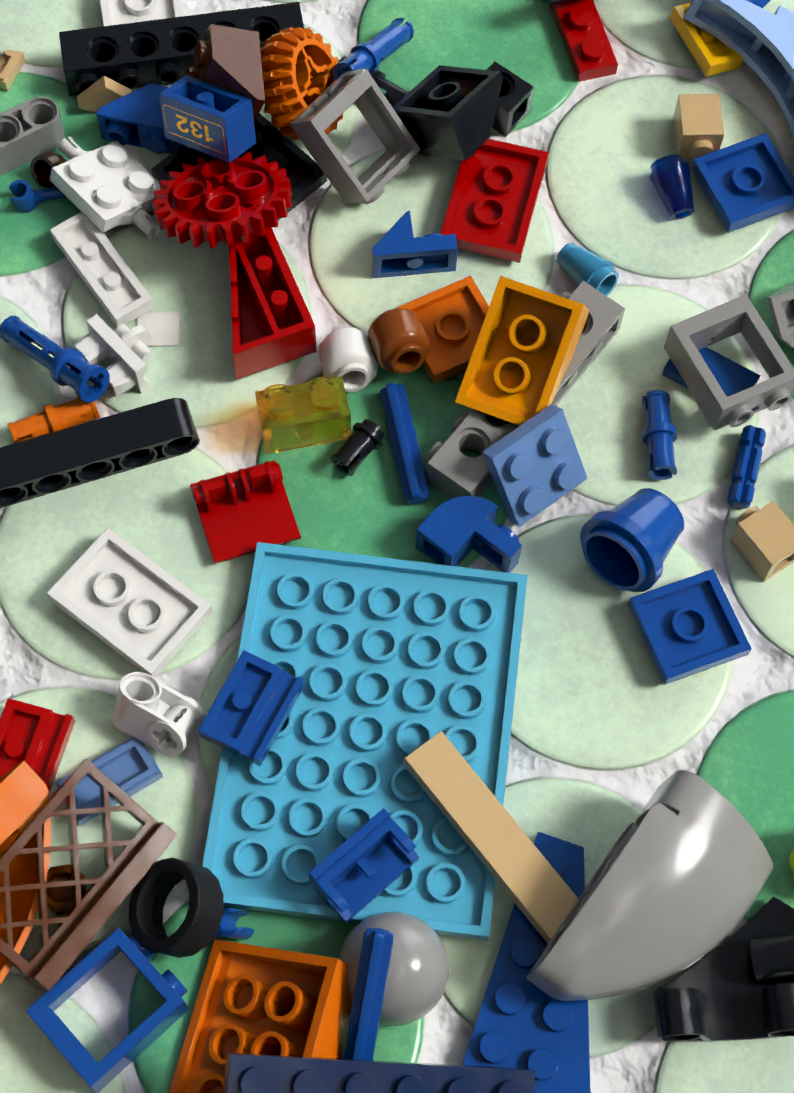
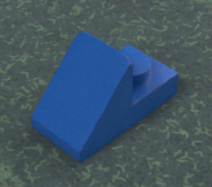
M407 211L372 248L373 278L456 271L458 253L456 234L442 235L432 233L424 237L414 238L410 211Z

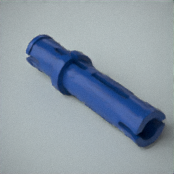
M396 18L367 43H359L353 47L349 57L335 65L333 69L334 79L337 80L344 72L364 68L368 70L370 75H373L378 71V66L382 61L413 38L414 29L412 24L406 21L405 24L399 27L405 18Z

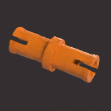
M77 397L54 407L52 403L43 406V411L12 423L9 422L7 425L14 442L17 443L95 419L97 420L100 418L98 410H96L95 401L86 403Z

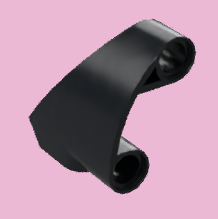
M775 897L771 898L749 921L714 951L679 977L662 987H658L653 992L658 1040L668 1042H711L794 1036V908Z

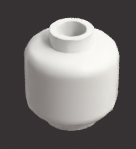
M343 327L326 335L320 343L319 358L325 381L333 388L345 392H356L365 388L376 377L378 362L370 346L368 334L364 330L354 327Z

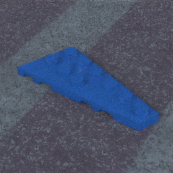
M538 832L534 845L577 898H579L585 889L584 847ZM514 903L462 1065L535 1070L534 1093H591L588 1000H556L526 979L548 944Z

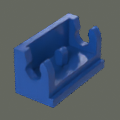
M383 808L309 872L310 885L340 919L347 924L419 860V856L414 851L416 846Z

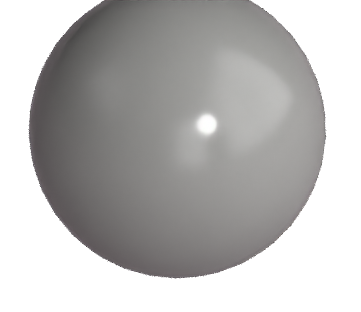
M384 912L368 917L356 925L348 934L338 959L348 964V989L351 1002L353 1000L364 932L367 928H382L393 933L394 942L379 1024L401 1026L415 1022L427 1015L437 1005L445 991L448 981L449 964L443 942L431 926L416 916L403 912Z

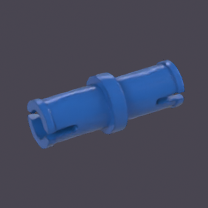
M654 390L647 392L646 396H642L645 427L642 429V442L647 445L648 475L652 479L666 480L672 478V475L677 474L673 445L677 440V429L671 423L669 393Z

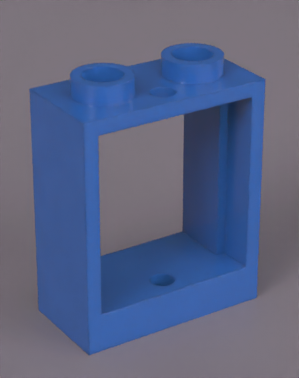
M120 928L116 929L61 978L50 991L43 994L26 1010V1013L96 1093H99L189 1010L185 1001L181 998L188 991L169 969L161 975L149 962L155 956L154 952L143 948L133 935L128 938ZM122 952L166 1002L98 1063L54 1011L116 955Z

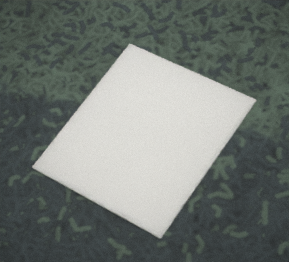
M179 312L145 313L137 318V326L143 325L151 333V340L147 346L179 345Z

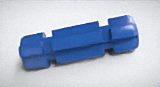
M748 425L743 428L741 433L739 450L737 451L731 478V487L727 497L728 504L733 507L749 508L753 500L754 485L757 481L762 447L766 438V432L763 428Z

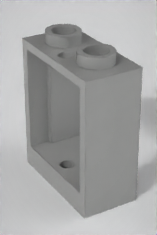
M366 68L344 72L290 123V126L345 204H370L377 200L385 191L383 186L390 179L406 172L411 166L410 160L421 150ZM353 103H355L386 149L358 179L324 131Z
M746 294L670 326L664 349L714 430L729 424L731 427L740 426L751 419L754 413L766 408L769 411L779 409L791 400V394L794 390V368ZM741 332L770 379L727 397L698 350Z

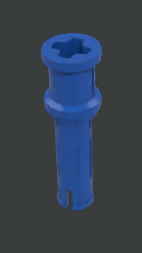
M10 316L2 322L0 338L47 368L54 382L61 386L71 387L75 390L77 397L86 403L94 402L104 394L110 381L109 372L106 368L99 364H90L85 360L83 353L75 348H62L47 336L24 323L17 316ZM32 343H34V344H36L37 346H39L40 348H42V350H40L39 348H37L36 346H34ZM87 380H89V381H91L92 383H94V386H92V387L89 386V385L86 383Z

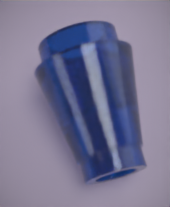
M679 154L668 155L653 162L650 166L652 173L649 179L667 211L670 213L671 219L680 220L692 215L695 212V208L693 205L689 164L683 162L682 156Z

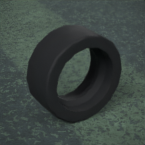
M173 857L155 862L134 887L129 901V924L134 938L143 948L156 953L177 958L197 954L208 946L215 936L223 916L224 895L219 880L208 868ZM185 879L189 889V908L185 920L178 930L168 937L163 925V908L167 896L174 886Z

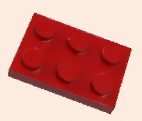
M488 139L471 158L461 161L440 234H456L458 249L520 263L547 166L549 152Z

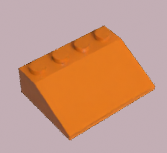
M214 939L169 1093H223L227 1053L342 1059L352 1005L348 989V964L338 958Z

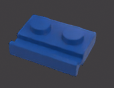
M243 650L199 727V736L240 757L244 756L254 761V764L261 766L305 686L304 679L299 676L296 678L286 673L284 669Z

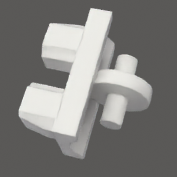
M97 314L87 320L89 333L74 348L82 352L85 360L92 365L99 364L105 358L112 363V365L106 368L110 376L107 389L117 397L133 386L140 393L149 388L151 384L144 376L147 366L143 361H147L153 354L147 347L151 340L150 331L143 325L129 329L123 323L114 332Z

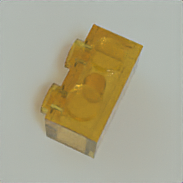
M321 376L313 378L307 383L290 386L275 384L255 392L257 416L265 454L343 441L351 436V414L342 376L336 378Z

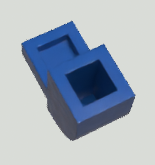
M460 496L445 501L417 528L416 548L436 564L458 566L468 553L474 549L502 572L510 573L519 563L522 544L519 543L517 536L504 525H495L498 505L477 496Z

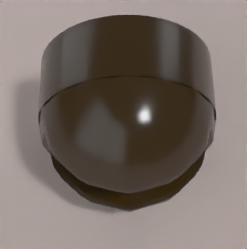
M44 152L36 156L30 165L34 180L45 188L55 186L50 181L51 170L53 167L66 162V160L55 152Z

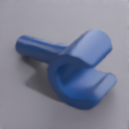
M16 180L9 185L12 194L16 196L11 201L16 209L22 213L31 212L36 208L38 202L67 198L58 188L33 190L25 180Z
M231 907L225 908L218 931L213 938L217 939L225 936L242 941L250 938L254 933V929L248 927L236 928L238 919L250 913Z

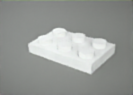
M108 527L47 592L51 602L143 673L149 674L154 678L213 613L212 605Z

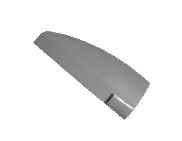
M687 770L674 772L657 788L637 818L636 824L632 822L618 838L526 979L551 998L561 1001H578L629 994L657 984L685 970L713 950L734 930L747 913L774 869L767 849L748 821L714 787L698 775Z

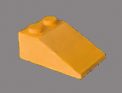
M500 276L455 403L519 426L524 424L552 404L574 355L590 310L584 304Z

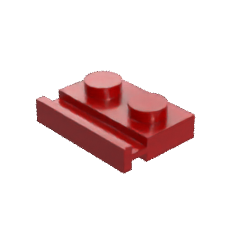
M8 698L0 718V778L15 765L25 761L45 782L50 794L75 724L74 717L69 714L61 715L54 713L50 709Z

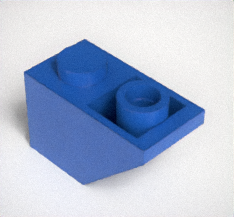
M150 83L100 107L96 115L101 138L111 143L117 140L121 145L127 144L142 147L159 154H171L182 144L165 138L159 93L168 87Z

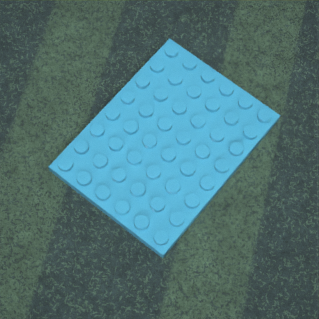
M257 542L237 661L243 650L284 669L286 673L296 678L298 676L303 678L305 686L261 766L254 764V761L244 756L240 757L222 748L202 867L208 868L219 880L224 895L223 907L343 922L310 885L309 872L384 808L416 846L414 851L419 856V860L348 923L359 924L368 917L379 913L403 912L420 918L439 935L489 940L495 878L402 762L405 757L442 731L503 806L528 575Z

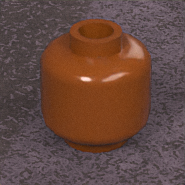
M397 308L385 311L371 323L368 329V340L375 358L381 368L388 372L410 373L422 365L430 351V340L421 321L414 312L408 309Z

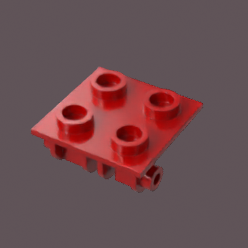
M275 460L190 484L215 564L256 552L257 542L281 545L301 539L282 482V471L279 463H276Z

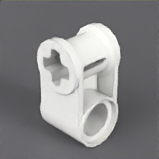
M143 672L128 673L121 679L111 714L112 722L117 729L135 737L166 757L179 756L184 751L189 736L198 733V729L206 717L204 709L193 698L178 693L159 682L153 676ZM182 710H186V712H185L184 715L182 716V713H180V712H181ZM171 737L172 741L168 743L167 740Z

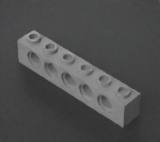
M582 281L573 293L566 291L561 296L584 304L590 311L574 355L553 399L552 404L556 406L620 330L625 311L623 306L585 281ZM475 409L471 412L468 410L463 411L452 427V435L445 443L438 441L431 448L425 459L428 484L450 499L460 496L481 497L493 482L482 452L518 428L519 425L502 420L506 423L505 425L495 426L488 421L500 418ZM471 449L479 452L481 455L478 457H467L461 452Z

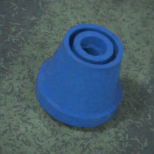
M651 488L640 489L609 511L594 514L583 525L580 532L583 554L592 570L611 586L631 592L647 591L661 577L663 563L679 535L684 530V519L676 504L665 494Z

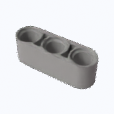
M38 96L0 113V176L32 161L33 158L44 152L55 150L65 138L60 111L53 99Z

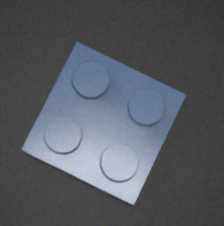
M554 404L549 405L482 452L509 521L518 527H521L588 479L563 409Z

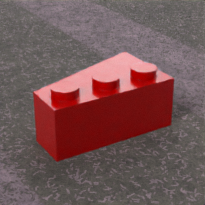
M264 226V236L252 233L249 235L250 242L245 243L238 238L234 239L232 247H229L232 351L236 380L317 352L315 324L272 228Z

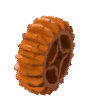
M291 27L281 30L280 33L273 34L270 38L266 39L265 46L260 48L265 94L264 113H270L272 116V126L279 127L282 136H290L293 141H297L300 138L290 126V123L335 81L333 69L337 65L338 57L332 56L330 43H323V37L320 33L314 34L310 28L303 29L298 27L293 29ZM343 113L324 130L326 134L337 129L338 121L343 119Z

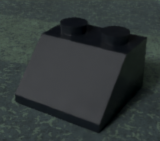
M439 65L393 106V109L421 149L417 154H423L428 157L450 158L456 161H465L471 158L476 153V150L490 138L503 80L501 71Z

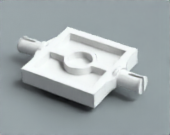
M67 137V140L64 138L59 143V151L70 160L52 168L50 181L102 232L119 225L131 223L136 224L149 239H153V236L156 237L161 232L158 223L149 215V212L154 209L152 201H155L154 191L161 190L159 181L117 140L93 151H84L71 137Z

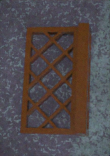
M84 759L0 856L2 886L0 887V892H2L4 922L0 923V929H4L5 940L4 942L0 938V955L24 974V978L35 988L42 991H50L178 834L166 823L156 821L92 762ZM85 775L100 787L101 807L75 808L74 788ZM109 796L120 806H110ZM66 798L67 810H56ZM127 811L142 824L129 840L112 841L110 812ZM101 813L103 842L78 844L76 815ZM67 816L69 845L43 847L42 825L49 817ZM34 835L35 848L22 849ZM123 846V848L113 858L112 847ZM104 848L105 869L98 878L80 880L78 850ZM70 851L71 880L45 883L43 853ZM35 854L37 884L10 886L9 863L16 855ZM92 884L81 897L80 885ZM72 886L73 908L65 917L47 918L46 888ZM37 889L39 919L12 922L10 891ZM59 923L48 937V924ZM39 925L40 947L27 962L13 949L12 928Z

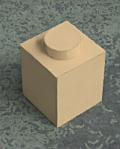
M679 94L673 116L677 159L693 160L720 150L724 137L720 94Z
M775 501L770 502L761 509L753 506L735 521L737 527L730 542L762 582H765L794 563V524Z

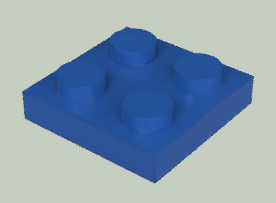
M767 133L693 159L691 170L728 233L794 209V178Z
M714 569L631 597L628 602L629 609L664 685L747 656L752 649Z

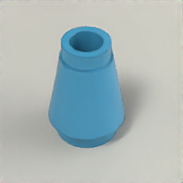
M574 243L566 244L557 255V263L562 266L563 270L577 286L582 281H585L606 296L615 288L619 279V273L614 270L615 267L612 262L576 246Z

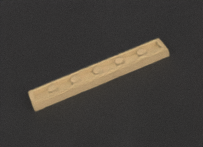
M440 731L405 757L402 764L542 938L549 944L578 900L577 896L445 734Z

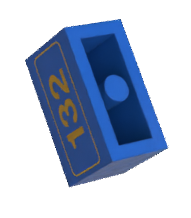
M185 75L159 93L165 138L228 163L256 144L252 99Z

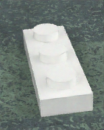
M83 212L50 229L54 242L117 327L123 323L127 324L155 308L150 294L105 234Z

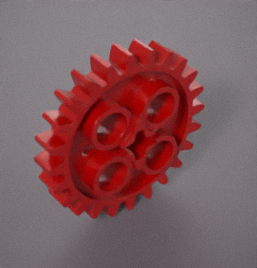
M248 152L230 163L212 156L210 161L198 157L197 165L195 166L186 163L181 164L183 172L170 171V180L159 182L161 190L154 191L155 201H152L159 229H165L168 238L177 236L179 244L191 239L193 248H197L205 241L209 242L210 249H214L220 241H225L228 247H232L234 239L240 238L245 243L250 242L249 235L252 233L260 236L265 235L264 226L278 227L277 218H286L288 216L286 208L292 207V191L286 170L279 169L277 161L267 163L266 156L264 155L253 160L251 152Z

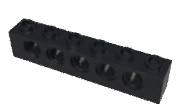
M294 2L59 32L63 70L69 96L79 95L103 76L131 90L144 87L150 83L172 85L184 77L187 67L193 66L196 43L198 40L203 41L210 24L259 32L260 48L265 46L266 39L270 38L273 34L280 33L281 30L291 27L293 29L298 27L304 29L300 3Z

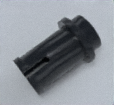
M364 419L362 423H355L352 435L330 458L334 464L339 461L340 463L336 467L348 476H353L355 470L373 449L379 450L383 445L381 440L385 436L384 432L371 420Z

